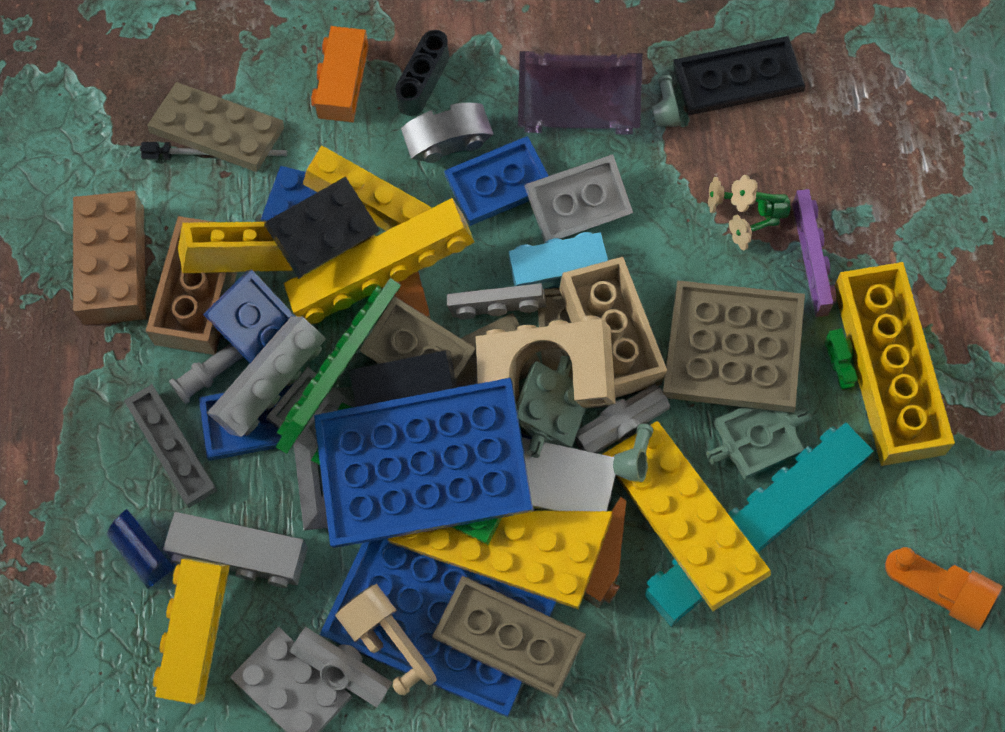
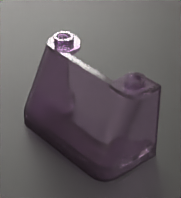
M520 51L518 126L524 127V133H542V127L615 129L616 135H633V129H640L643 53H627V55H621L620 58H617V54L607 56L554 55L544 53V56H541V54H535V51Z

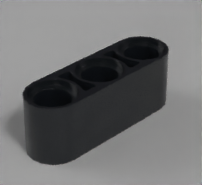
M436 29L429 30L422 36L396 84L395 91L398 109L404 115L415 116L423 110L449 61L448 39L444 32ZM423 71L427 72L425 74H418L419 72ZM408 95H414V96H415V97L409 98V99H408V98H405V97L408 96Z

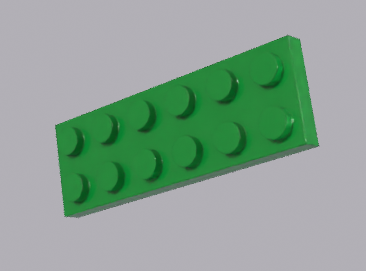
M390 278L384 288L377 285L367 300L366 305L361 308L351 323L352 325L335 346L336 348L328 355L315 378H312L299 401L294 404L287 414L285 421L277 431L282 437L276 448L285 454L289 452L379 321L401 285Z

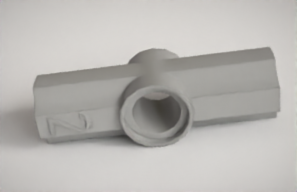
M654 384L627 401L621 399L616 401V404L608 406L601 413L600 417L578 429L574 439L578 448L583 451L598 453L616 441L621 443L636 434L639 424H646L670 409V404L666 395H663L662 389Z
M307 627L303 629L289 651L319 670L323 683L333 690L347 688L376 708L393 683L363 664L362 656L354 647L345 644L337 647Z

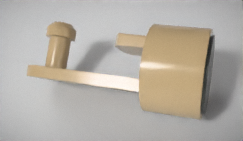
M377 584L371 585L342 606L335 616L354 642L361 639L372 653H376L384 647L382 641L373 631L379 625L383 627L412 666V669L402 677L398 676L393 680V688L399 695L405 696L410 692V688L421 679L426 684L432 685L437 680L436 676L393 618L392 614L397 610Z

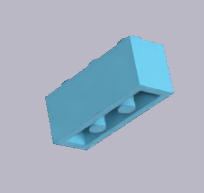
M583 232L574 238L565 240L554 238L546 241L544 244L535 246L525 244L508 251L509 266L514 286L541 283L543 289L559 288L564 272L608 261L601 232L594 234Z

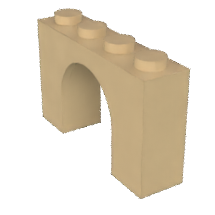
M597 316L582 317L580 322L574 323L562 320L552 321L548 324L549 326L538 328L534 325H522L517 327L516 331L509 332L502 329H493L487 331V335L476 336L478 384L511 378L516 403L519 398V376L526 361L541 350L556 348L566 351L570 356L573 369L574 401L583 408L616 404L611 327Z

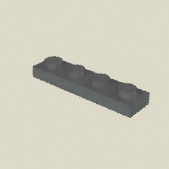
M153 384L124 400L188 508L217 492L216 487Z

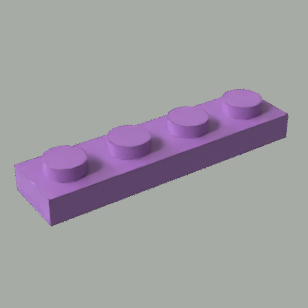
M809 189L797 190L792 206L815 317L828 316L833 304H836V290L834 285H829L830 262L827 256H823L824 234L822 228H817L816 223L818 206L816 200H811Z

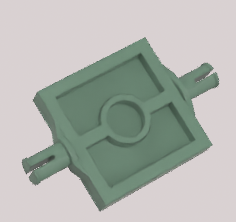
M561 356L557 370H552L538 361L531 364L516 407L519 425L532 435L528 450L526 451L531 457H540L544 442L569 448L573 445L585 408L574 401L573 380L568 376L572 367L569 356Z
M748 407L739 408L715 419L714 425L722 438L723 445L707 451V458L710 459L709 462L713 465L729 457L736 464L743 479H748L798 456L804 450L796 435V426L811 421V414L808 413L809 410L807 408H803L791 415L783 411Z

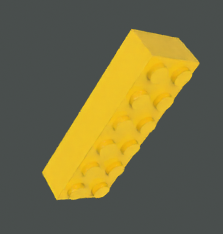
M899 262L840 272L834 285L836 299L846 336L851 340L854 354L852 359L881 466L946 455L955 442L904 263Z

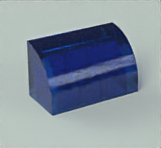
M128 509L124 510L110 525L107 537L147 589L175 568Z

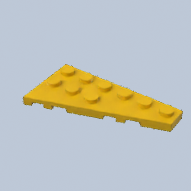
M534 511L502 517L489 545L451 527L388 538V542L579 610L613 513L612 511Z

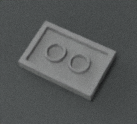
M613 154L524 185L544 243L550 239H561L633 213Z
M278 626L230 678L286 732H321L353 697L345 689L333 690L326 686L321 679L319 670L289 652L295 642Z

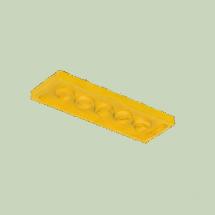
M656 421L650 425L653 428V434L649 439L646 450L648 468L645 480L643 482H633L617 475L616 477L712 611H715L771 576V570L660 423ZM637 433L602 455L614 457L618 453L633 449Z

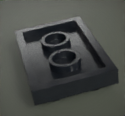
M346 177L267 220L264 224L298 279L380 231Z

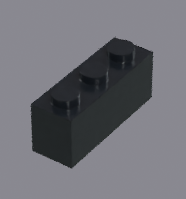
M446 350L349 370L356 407L457 388L451 353Z

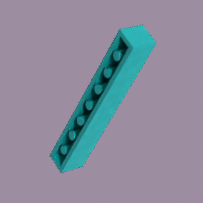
M847 422L838 429L835 426L830 427L819 438L822 442L816 448L812 449L811 446L805 448L795 458L798 463L791 469H788L786 466L781 468L771 478L774 482L765 490L759 487L746 499L749 502L748 505L742 510L735 507L728 513L757 553L761 552L868 461L874 451ZM675 558L672 561L674 567L664 574L660 570L647 581L646 584L649 588H647L645 593L647 600L671 627L704 600Z

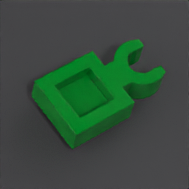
M842 328L829 331L824 344L833 371L837 372L839 386L841 390L853 388L855 386L854 382H857L858 378L850 362L854 354L851 340L845 338Z

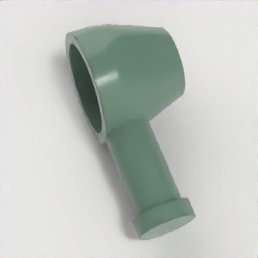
M663 75L658 79L663 100L652 107L656 125L664 127L681 126L672 85L673 78L670 75Z
M639 424L637 426V436L633 449L614 456L613 470L615 475L633 482H643L645 480L648 468L646 450L649 439L653 434V428L648 424Z

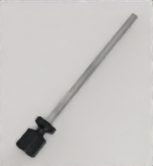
M142 142L140 146L142 160H158L160 155H163L165 160H171L172 154L209 155L191 148H171L170 142H165L163 147H160L158 142ZM270 150L268 156H287V151Z

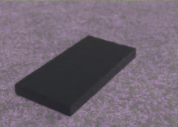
M789 36L673 60L674 71L688 116L804 92L805 83Z

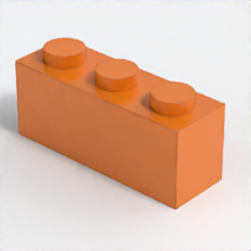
M331 26L329 36L324 37L322 44L324 60L323 63L319 62L317 67V80L319 84L317 89H313L311 96V105L316 108L318 119L354 123L369 48L366 30Z

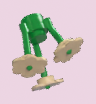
M743 175L740 180L734 181L732 193L724 192V187L721 186L718 177H714L709 187L708 206H710V213H715L716 206L722 204L723 199H729L733 205H737V210L740 212H746L749 205L757 202L759 214L767 219L749 225L739 215L733 216V220L729 221V228L733 234L734 243L738 244L741 250L748 249V243L751 242L753 231L768 226H779L780 219H785L789 216L791 203L786 194L756 192L757 182L750 179L748 175Z

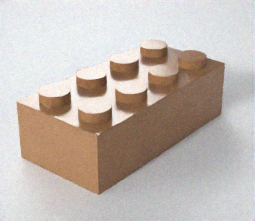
M135 191L73 197V312L83 325L146 319L144 206Z
M178 216L149 316L146 333L153 344L157 346L215 355L221 333L203 314L235 283L237 272L182 273L178 252L182 223L212 221Z

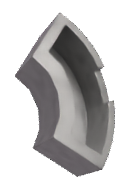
M451 104V110L433 115L431 110L401 127L411 159L434 163L443 156L454 152L474 151L481 148L484 142L494 135L483 104Z

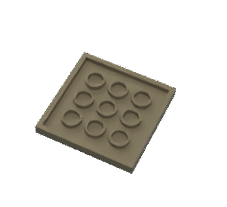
M677 280L663 395H666L669 399L794 413L805 294Z

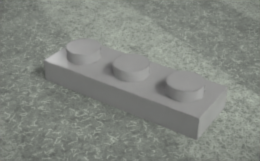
M541 283L447 294V307L453 318L457 317L464 320L472 319L476 315L481 314L501 316L506 314L507 311L516 310L529 313L537 311L538 308L546 307V295Z

